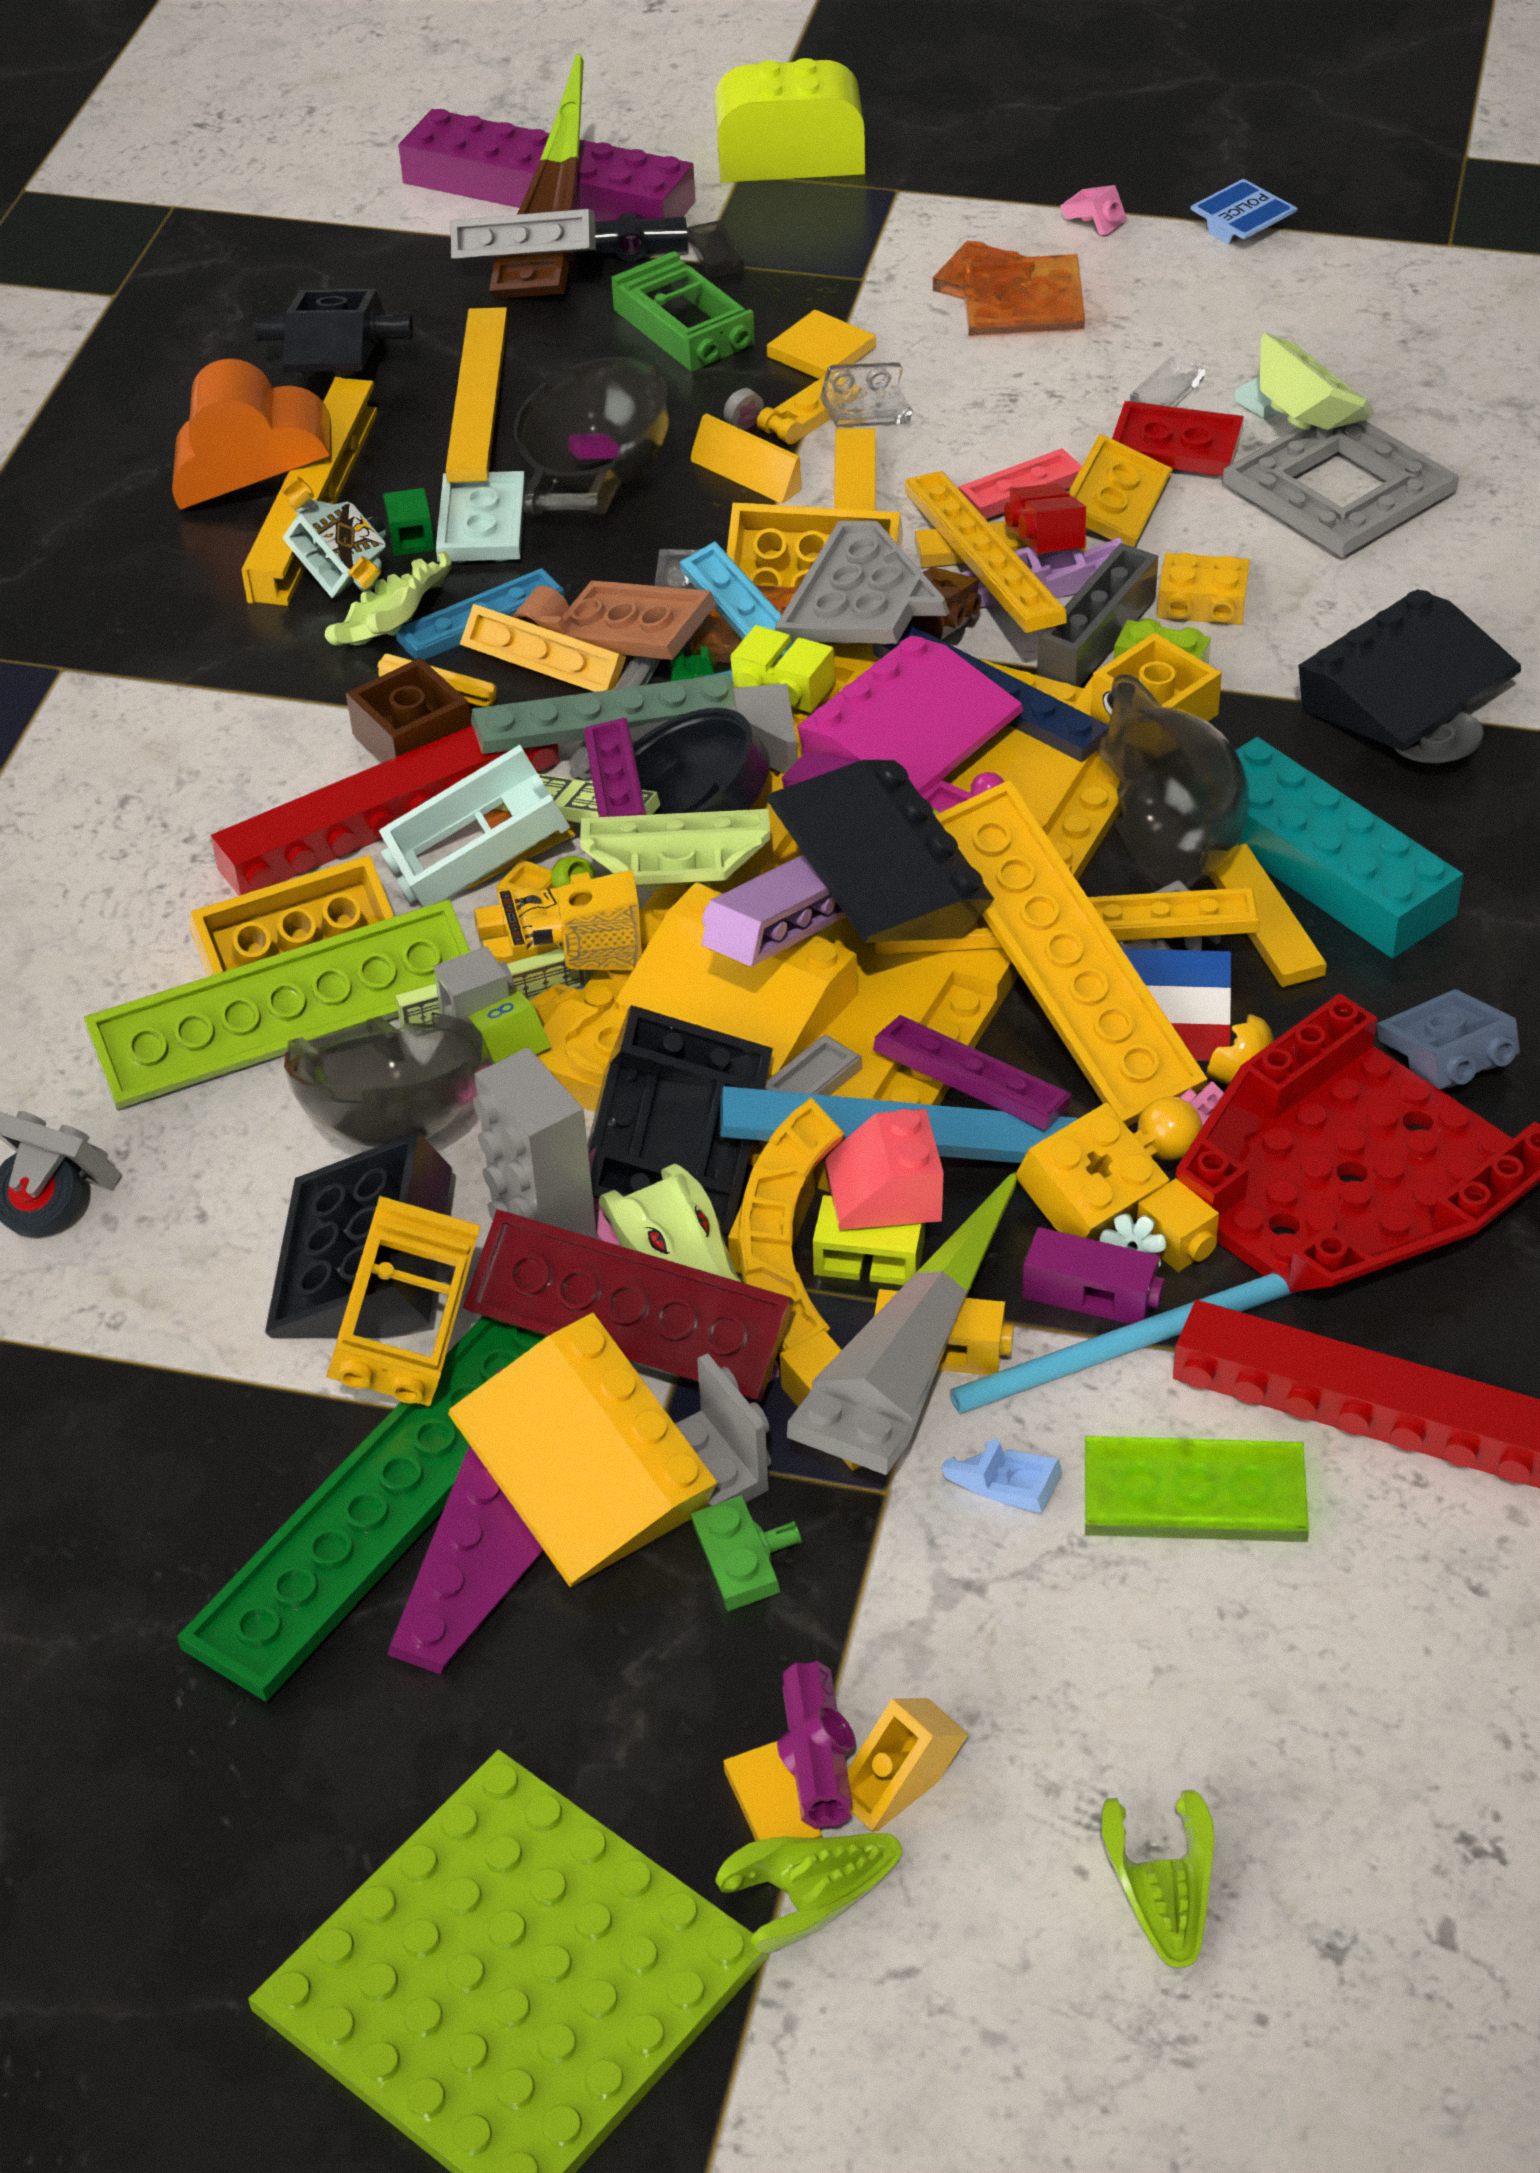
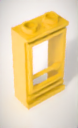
M379 1196L326 1377L341 1381L344 1385L351 1388H366L391 1395L404 1403H419L430 1407L441 1376L481 1225ZM379 1245L455 1266L451 1285L395 1270L393 1265L388 1262H382L380 1265L374 1264ZM371 1273L377 1274L383 1280L392 1278L448 1295L431 1357L353 1335Z

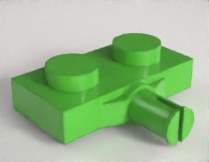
M742 1495L690 1513L694 1529L727 1611L780 1593L778 1580L772 1568L771 1553L797 1543H802L795 1521L763 1532L761 1527L752 1520Z

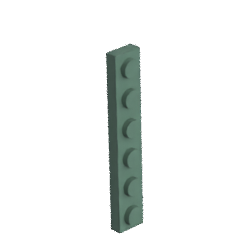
M729 674L474 708L472 709L471 722L482 754L512 750L518 745H521L522 748L585 740L583 728L620 718H627L630 728L673 719L700 709L734 706V687Z

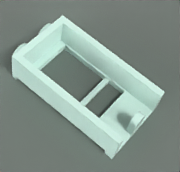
M518 745L381 828L379 832L387 845L385 849L381 850L384 859L394 874L400 871L403 874L396 879L401 890L410 903L418 899L422 906L426 907L445 901L534 847L540 840L543 839L544 841L549 838V835L559 830L560 833H563L571 827L521 745ZM505 803L513 817L491 829L483 815ZM474 820H478L485 834L429 868H423L417 857L418 854Z

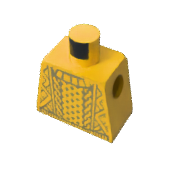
M633 870L561 886L557 890L559 914L531 917L534 946L562 943L565 966L569 969L633 970L642 956L639 903Z

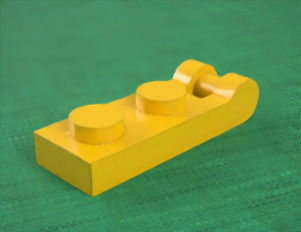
M831 371L776 408H764L758 415L757 427L768 434L775 432L779 440L792 445L861 400V386Z

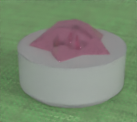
M749 388L740 389L727 400L724 408V418L729 424L746 430L757 422L758 415L763 410V400Z

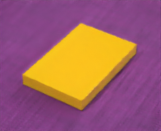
M1099 433L1068 492L1070 496H1074L1086 506V528L1110 540L1121 537L1123 544L1134 547L1173 469Z

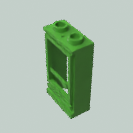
M676 251L611 277L614 310L691 372L755 345L753 311L751 309L745 310L689 265H686L684 261L680 260V255ZM668 284L676 290L666 295L657 294L654 300L646 295ZM682 295L712 319L687 328L660 305H664L667 301Z

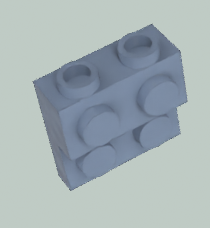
M1457 989L1377 1023L1379 1041L1408 1056L1410 1070L1438 1089L1450 1088L1457 1084H1466L1474 1077L1475 1073L1493 1069L1497 1066H1506L1514 1059L1515 1055L1520 1053L1516 1018Z

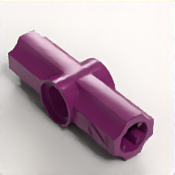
M818 1661L805 1664L796 1662L782 1673L784 1680L782 1689L788 1732L777 1741L778 1753L785 1767L795 1776L801 1821L815 1829L825 1826L839 1827L852 1817L850 1810L852 1799L845 1755L854 1749L856 1739L848 1721L837 1711L831 1669Z

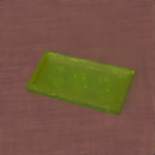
M1085 1436V1535L1308 1542L1309 1521L1304 1442Z

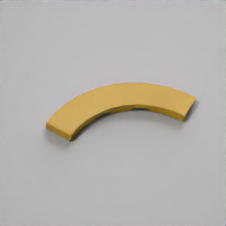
M812 1097L783 1121L761 1152L752 1169L745 1190L738 1224V1252L744 1283L789 1296L795 1301L778 1350L779 1354L823 1330L827 1334L830 1331V1327L818 1313L807 1295L799 1272H796L791 1247L793 1243V1217L798 1195L815 1166L828 1152L842 1142L845 1134Z

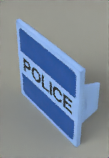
M1241 179L1192 205L1191 210L1206 218L1210 235L1226 244H1230L1234 234L1242 239H1246L1295 213L1297 207L1251 182Z

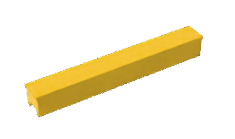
M335 377L323 401L330 414V456L289 471L241 569L247 603L289 605L306 566L282 539L297 517V514L291 507L290 499L281 490L295 478L300 477L312 489L314 493L312 500L336 504L378 414L377 407H367V401L374 389L373 381Z

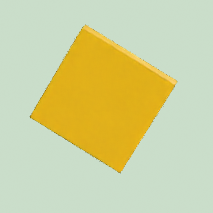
M813 310L767 344V357L820 379L831 371L841 374L876 347V335L818 310Z

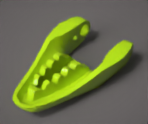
M1193 1789L1183 1790L1181 1797L1176 1802V1809L1183 1817L1188 1850L1180 1859L1134 1863L1129 1860L1125 1852L1126 1830L1124 1829L1123 1821L1126 1818V1809L1119 1803L1118 1798H1107L1102 1812V1836L1109 1858L1137 1920L1156 1953L1167 1966L1174 1968L1189 1967L1196 1962L1202 1948L1213 1862L1214 1824L1207 1804L1201 1795Z
M866 1833L829 1838L775 1837L749 1843L734 1852L720 1867L715 1881L721 1892L725 1893L769 1882L789 1895L798 1912L790 1913L759 1927L751 1938V1943L757 1953L768 1954L791 1945L824 1928L886 1877L899 1862L903 1850L898 1839L888 1833Z

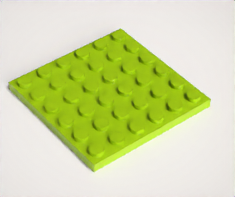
M498 1749L248 2000L251 2010L450 2172L576 2173L769 1958V1953H757L751 1943L752 1932Z

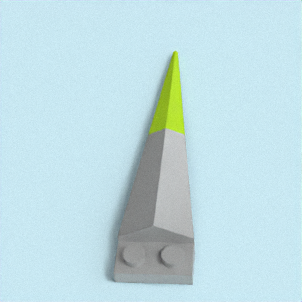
M1016 1173L1009 1175L813 1380L812 1390L788 1420L787 1438L881 1474H888L910 1442L966 1297L1015 1190Z

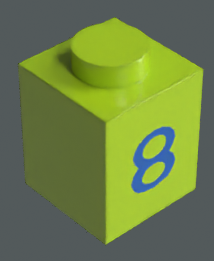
M520 991L467 1016L474 1032L468 1035L467 1038L479 1062L487 1059L493 1065L527 1047L535 1055L551 1048L534 1005Z

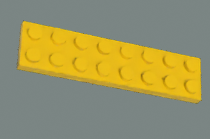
M1011 780L936 814V818L944 829L956 839L959 850L971 867L981 874L984 885L994 897L993 902L982 914L983 918L1102 1103L1108 1102L1128 1127L1138 1122L1142 1111L1154 1100L1162 1097L1180 1098L1190 1088L1195 1093L1204 1089L1207 1084V1077Z

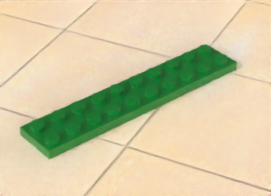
M481 1317L446 1354L441 1376L430 1407L419 1403L400 1402L177 1636L180 1649L267 1702L444 1510L469 1447V1443L448 1415L449 1409L495 1376L499 1368L504 1369L547 1336Z

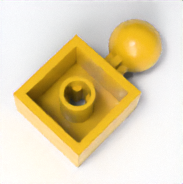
M1162 1097L1145 1107L1138 1120L1137 1132L1132 1133L1108 1102L1029 1148L1016 1172V1177L1058 1232L1099 1241L1104 1229L1116 1231L1114 1219L1117 1216L1128 1213L1132 1220L1137 1218L1138 1202L1170 1181L1152 1157L1163 1161L1181 1160L1202 1128L1201 1117L1193 1105L1184 1099Z

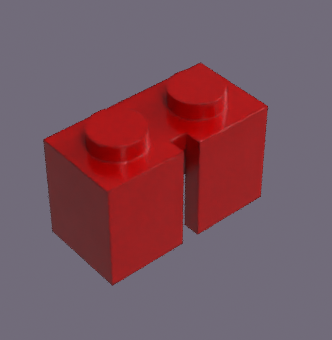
M1058 483L1010 488V502L1006 503L1004 508L1006 525L1036 553L1085 548L1086 506L1074 496H1070V493Z

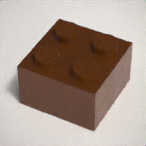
M418 658L346 692L352 734L382 763L471 726L469 702L422 658Z

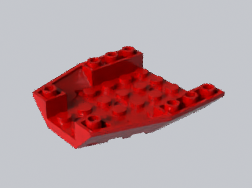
M1341 993L1240 1066L1176 1168L1178 1180L1219 1213L1217 1243L1262 1276L1272 1273L1279 1275L1287 1283L1289 1292L1331 1287L1473 1235L1540 1182L1539 1123L1535 1121L1515 1138L1510 1137L1373 1046L1378 1018ZM1415 1124L1423 1126L1427 1130L1411 1131L1405 1126ZM1353 1175L1360 1178L1362 1182H1344L1339 1177ZM1286 1227L1293 1230L1295 1234L1285 1233L1277 1235L1272 1229Z

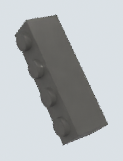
M1120 543L1064 607L1066 609L1067 623L1045 628L1038 636L1037 675L1080 687L1114 647L1127 619L1136 621L1156 597L1159 556Z

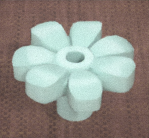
M1128 1213L1117 1216L1114 1219L1117 1231L1104 1229L1099 1240L1100 1242L1151 1254L1162 1252L1166 1248L1165 1235L1151 1234L1155 1221L1146 1215L1140 1216L1136 1224L1133 1223L1132 1217Z

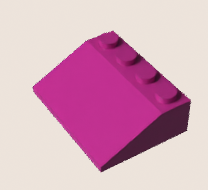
M910 635L882 659L875 662L872 667L852 683L846 685L842 691L827 703L817 708L813 714L797 726L803 753L808 751L853 761L896 760L897 763L906 769L909 780L922 796L1023 712V706L1020 701L946 645L926 640L923 637Z

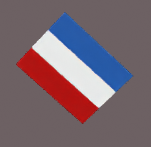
M1122 949L1195 1061H1210L1216 1048L1230 1047L1231 952Z

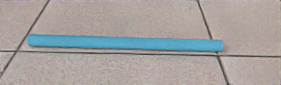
M1272 1273L1199 1300L1243 1312L1296 1292H1289L1288 1285L1284 1279ZM1194 1302L950 1389L951 1401L957 1412L962 1414L1180 1335Z

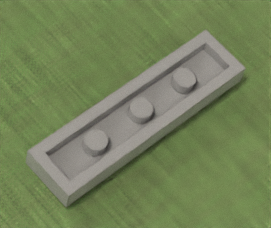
M590 209L450 220L451 259L455 260L596 250L595 211Z

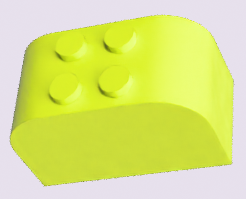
M809 58L781 63L766 60L759 64L736 67L726 73L719 81L715 91V117L720 183L865 174V130L859 86L854 74L846 66L835 61H814Z

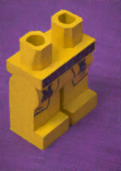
M589 872L570 875L571 884L591 879ZM560 887L546 890L524 888L513 894L511 889L497 891L498 905L474 909L478 940H482V948L487 946L498 963L504 961L506 964L563 948L562 943L534 946L531 917L559 914L557 890Z

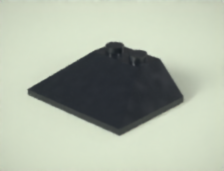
M631 1005L628 1008L605 1069L587 1143L593 1198L599 1199L602 1194L612 1190H616L623 1197L662 1181L661 1170L672 1164H677L701 1184L720 1222L722 1235L728 1237L735 1221L752 1140L720 1137V1097L722 1088L727 1086L764 1090L773 1048Z

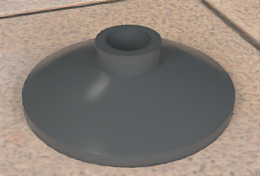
M1461 712L1404 751L1394 749L1400 755L1418 762L1435 764L1449 762L1471 754L1480 746L1483 740V727L1475 717Z

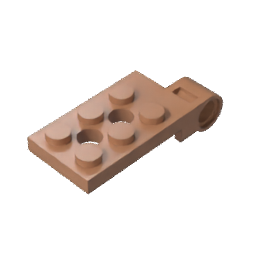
M591 580L570 607L566 599L555 589L544 585L537 586L512 617L621 655L673 660L715 607L716 602L711 591Z

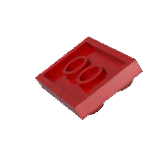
M1124 401L1112 439L1171 467L1173 470L1199 472L1209 476H1223L1224 469L1233 464L1243 431L1244 416Z

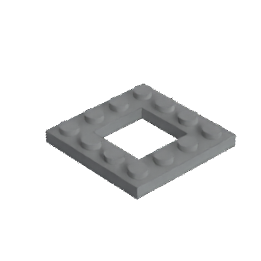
M1365 420L1328 430L1311 425L1309 430L1298 427L1226 467L1223 471L1224 484L1341 557L1456 491L1459 476ZM1340 452L1387 482L1342 508L1293 477L1331 455Z

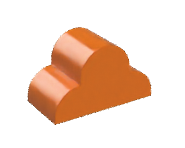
M223 359L205 366L194 379L191 390L190 419L180 429L175 443L172 491L179 509L181 510L329 457L330 414L325 404L318 396L304 388L296 386L273 388L266 375L259 368L243 360Z

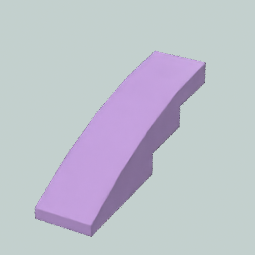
M1121 537L1082 553L1080 549L1047 552L1037 556L1030 546L1014 552L1053 596L1059 598L1077 593L1120 543L1123 544ZM971 569L960 573L978 578ZM979 581L977 593L981 594L980 607L1002 606L986 586Z

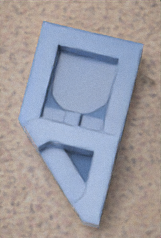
M998 1438L984 1443L985 1452L965 1461H956L955 1457L944 1461L942 1465L944 1477L953 1483L1000 1503L1041 1514L1062 1475L1058 1458L1015 1450L1003 1452Z

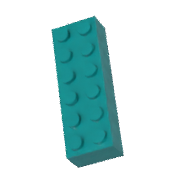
M1259 737L1254 738L1193 776L1190 819L1230 847L1246 843L1265 871L1390 958L1394 959L1457 916L1463 881L1462 872Z

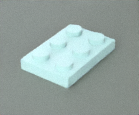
M525 471L489 472L488 481L449 483L447 482L446 473L443 474L436 541L437 562H440L438 554L443 551L447 552L451 561L457 563L477 560L506 561L520 559L526 490Z

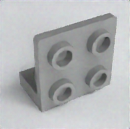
M706 1353L697 1358L701 1411L679 1421L675 1425L718 1482L706 1508L740 1495L743 1496L746 1503L769 1490L767 1466L771 1465V1458L766 1448V1432L769 1431V1423L761 1407L755 1402L749 1404L740 1393L738 1383L732 1372L725 1366L720 1368L711 1356Z

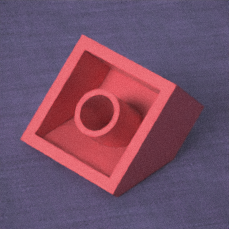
M900 1109L894 1112L875 1113L824 1157V1166L839 1230L942 1221L944 1172L927 1109Z

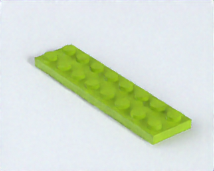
M448 899L84 1016V1023L115 1107L120 1109L399 1017L395 995L436 984L434 965L471 951L451 902Z

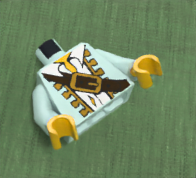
M300 477L295 478L281 491L290 499L291 507L297 514V517L282 539L331 598L338 596L354 582L359 590L363 592L371 591L375 588V582L381 574L382 567L379 556L386 548L385 541L383 540L386 529L383 522L375 516L365 519L354 504L349 502L332 504L312 500L314 497L312 489Z

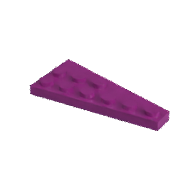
M470 1444L387 1654L440 1675L479 1631L483 1622L503 1599L505 1600L515 1589L519 1580L533 1564H536L545 1553Z

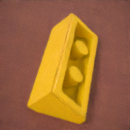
M707 413L702 416L691 452V461L779 503L786 502L801 490L800 456Z

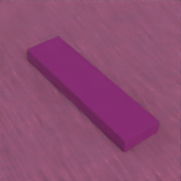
M620 718L583 728L599 817L647 815L627 718Z
M899 1015L875 1036L874 1051L1045 1131L1069 1108L1072 1095L1069 1092L902 1015Z

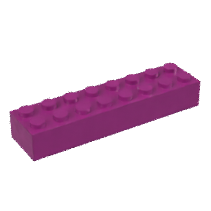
M431 109L398 144L402 180L404 184L520 208L550 133L542 129H527L514 126L508 122L498 123L484 120L474 115L464 116L450 113L445 109ZM580 139L576 210L590 209L595 211V222L616 221L619 216L629 212L637 213L644 219L684 217L696 202L694 164L692 162L682 161L673 156L663 157L648 154L639 149L629 150L614 147L605 142L595 143Z

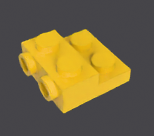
M1165 552L1159 586L1157 618L1243 625L1250 559L1235 558L1233 556L1193 555L1187 552Z

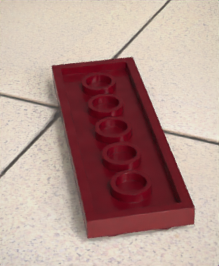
M497 1209L463 1309L469 1313L544 1336H549L594 1313L629 1362L699 1383L697 1358L708 1353L720 1368L725 1366L732 1372L738 1383L740 1393L744 1398L761 1403L795 1301L789 1296Z

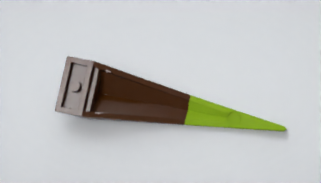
M579 53L575 56L550 135L517 215L576 210L584 60ZM573 252L496 257L489 291L495 299L564 294L568 269L573 265Z

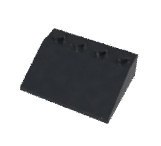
M1419 589L1408 593L1404 598L1385 610L1378 612L1377 615L1365 623L1350 630L1346 635L1319 650L1315 655L1298 665L1303 711L1401 751H1404L1521 672V664L1451 601Z
M860 760L772 792L766 799L864 943L964 938L994 900V897L984 885L981 874L971 867L959 850L956 839L944 829L934 815L931 804L921 797L909 780L906 769L897 763L896 760Z
M419 1131L295 1178L265 1333L270 1338H338L379 1196L440 1214H446L452 1167ZM379 1245L374 1264L380 1265L382 1262H388L393 1265L395 1270L433 1281L436 1280L437 1261ZM371 1273L353 1335L363 1338H387L429 1323L434 1291L392 1278L383 1280L377 1274Z

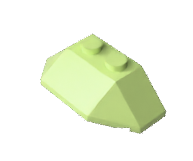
M1264 332L1260 348V391L1272 400L1270 406L1273 409L1289 415L1287 418L1288 422L1305 430H1309L1311 425L1328 430L1371 418L1374 411L1366 398L1353 390L1296 343Z
M769 809L581 818L580 830L582 850L613 874L633 870L636 888L643 887L653 891L664 889L667 886H692L695 882L706 887L718 883H726L771 839Z

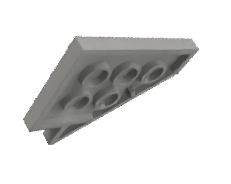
M838 521L774 628L775 631L791 635V642H795L800 637L814 642H838L840 644H897L912 616H947L949 610L942 594L877 521Z

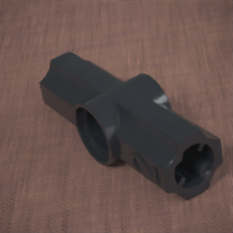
M629 212L619 216L616 221L595 222L596 250L576 251V258L617 255L624 261L635 262L642 259L646 254L687 252L686 217L644 219L637 213ZM627 236H635L636 238L629 239V238H626V237H627Z

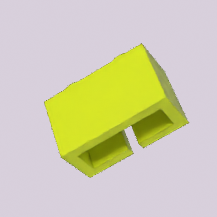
M755 625L730 655L733 687L787 683L791 707L812 713L836 682L834 647L798 637L783 657L777 659L790 644L791 635Z
M823 1195L813 1237L814 1275L860 1280L865 1254L874 1255L870 1271V1282L905 1285L920 1268L925 1242V1223L839 1230L832 1197Z

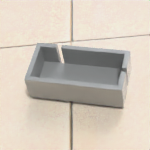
M528 1047L474 1073L477 1096L473 1098V1105L481 1120L482 1132L478 1134V1141L486 1157L487 1167L483 1169V1176L491 1193V1202L487 1204L491 1219H494L496 1210L499 1209L597 1239L584 1108Z

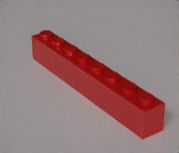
M473 725L211 834L217 869L238 896L284 882L382 840L383 838L379 832L381 828L508 751L482 754ZM558 743L522 748L537 773L560 764Z
M1195 1299L1176 1343L1173 1379L1185 1382L1195 1388H1205L1232 1396L1249 1404H1258L1289 1413L1299 1419H1309L1339 1428L1349 1434L1362 1435L1396 1445L1398 1448L1406 1451H1416L1443 1459L1456 1466L1469 1467L1503 1477L1513 1483H1523L1540 1488V1399Z

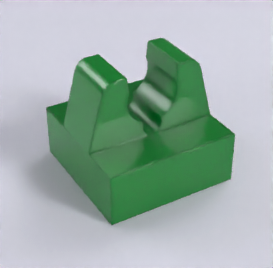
M706 646L700 647V655L684 656V649L682 647L681 651L671 660L672 681L715 674L714 655H711L709 648Z

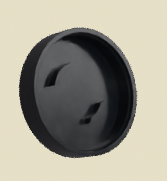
M705 708L680 715L659 725L633 744L642 790L654 791L658 794L660 806L652 815L749 810L761 793L770 768L769 753L748 720L739 712L728 708Z

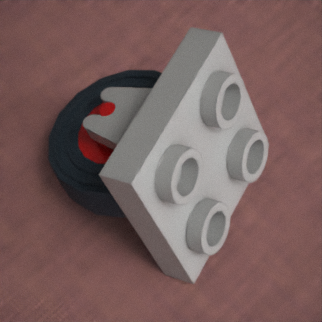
M18 1111L16 1117L0 1112V1139L16 1152L0 1166V1221L7 1228L21 1236L40 1238L54 1234L66 1226L78 1211L83 1194L81 1181L111 1191L114 1190L121 1173L106 1160L109 1155L107 1152L87 1143L90 1137L86 1133L67 1125H61L59 1131L46 1127L47 1123L43 1119L25 1111Z

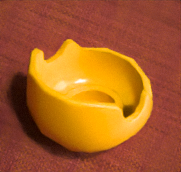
M1249 1014L1246 1023L1232 1026V1031L1237 1035V1038L1233 1041L1235 1045L1216 1048L1207 1068V1078L1229 1085L1243 1063L1274 1041L1271 1028L1263 1018Z

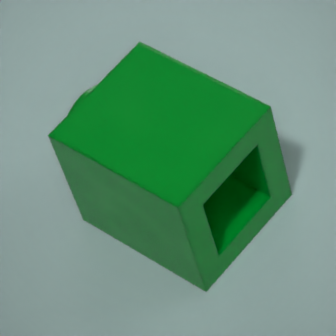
M424 488L384 493L387 526L393 555L400 556L435 550L431 518Z

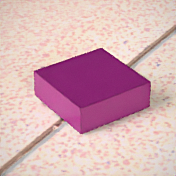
M572 434V436H569V451L578 459H618L619 444L607 434Z

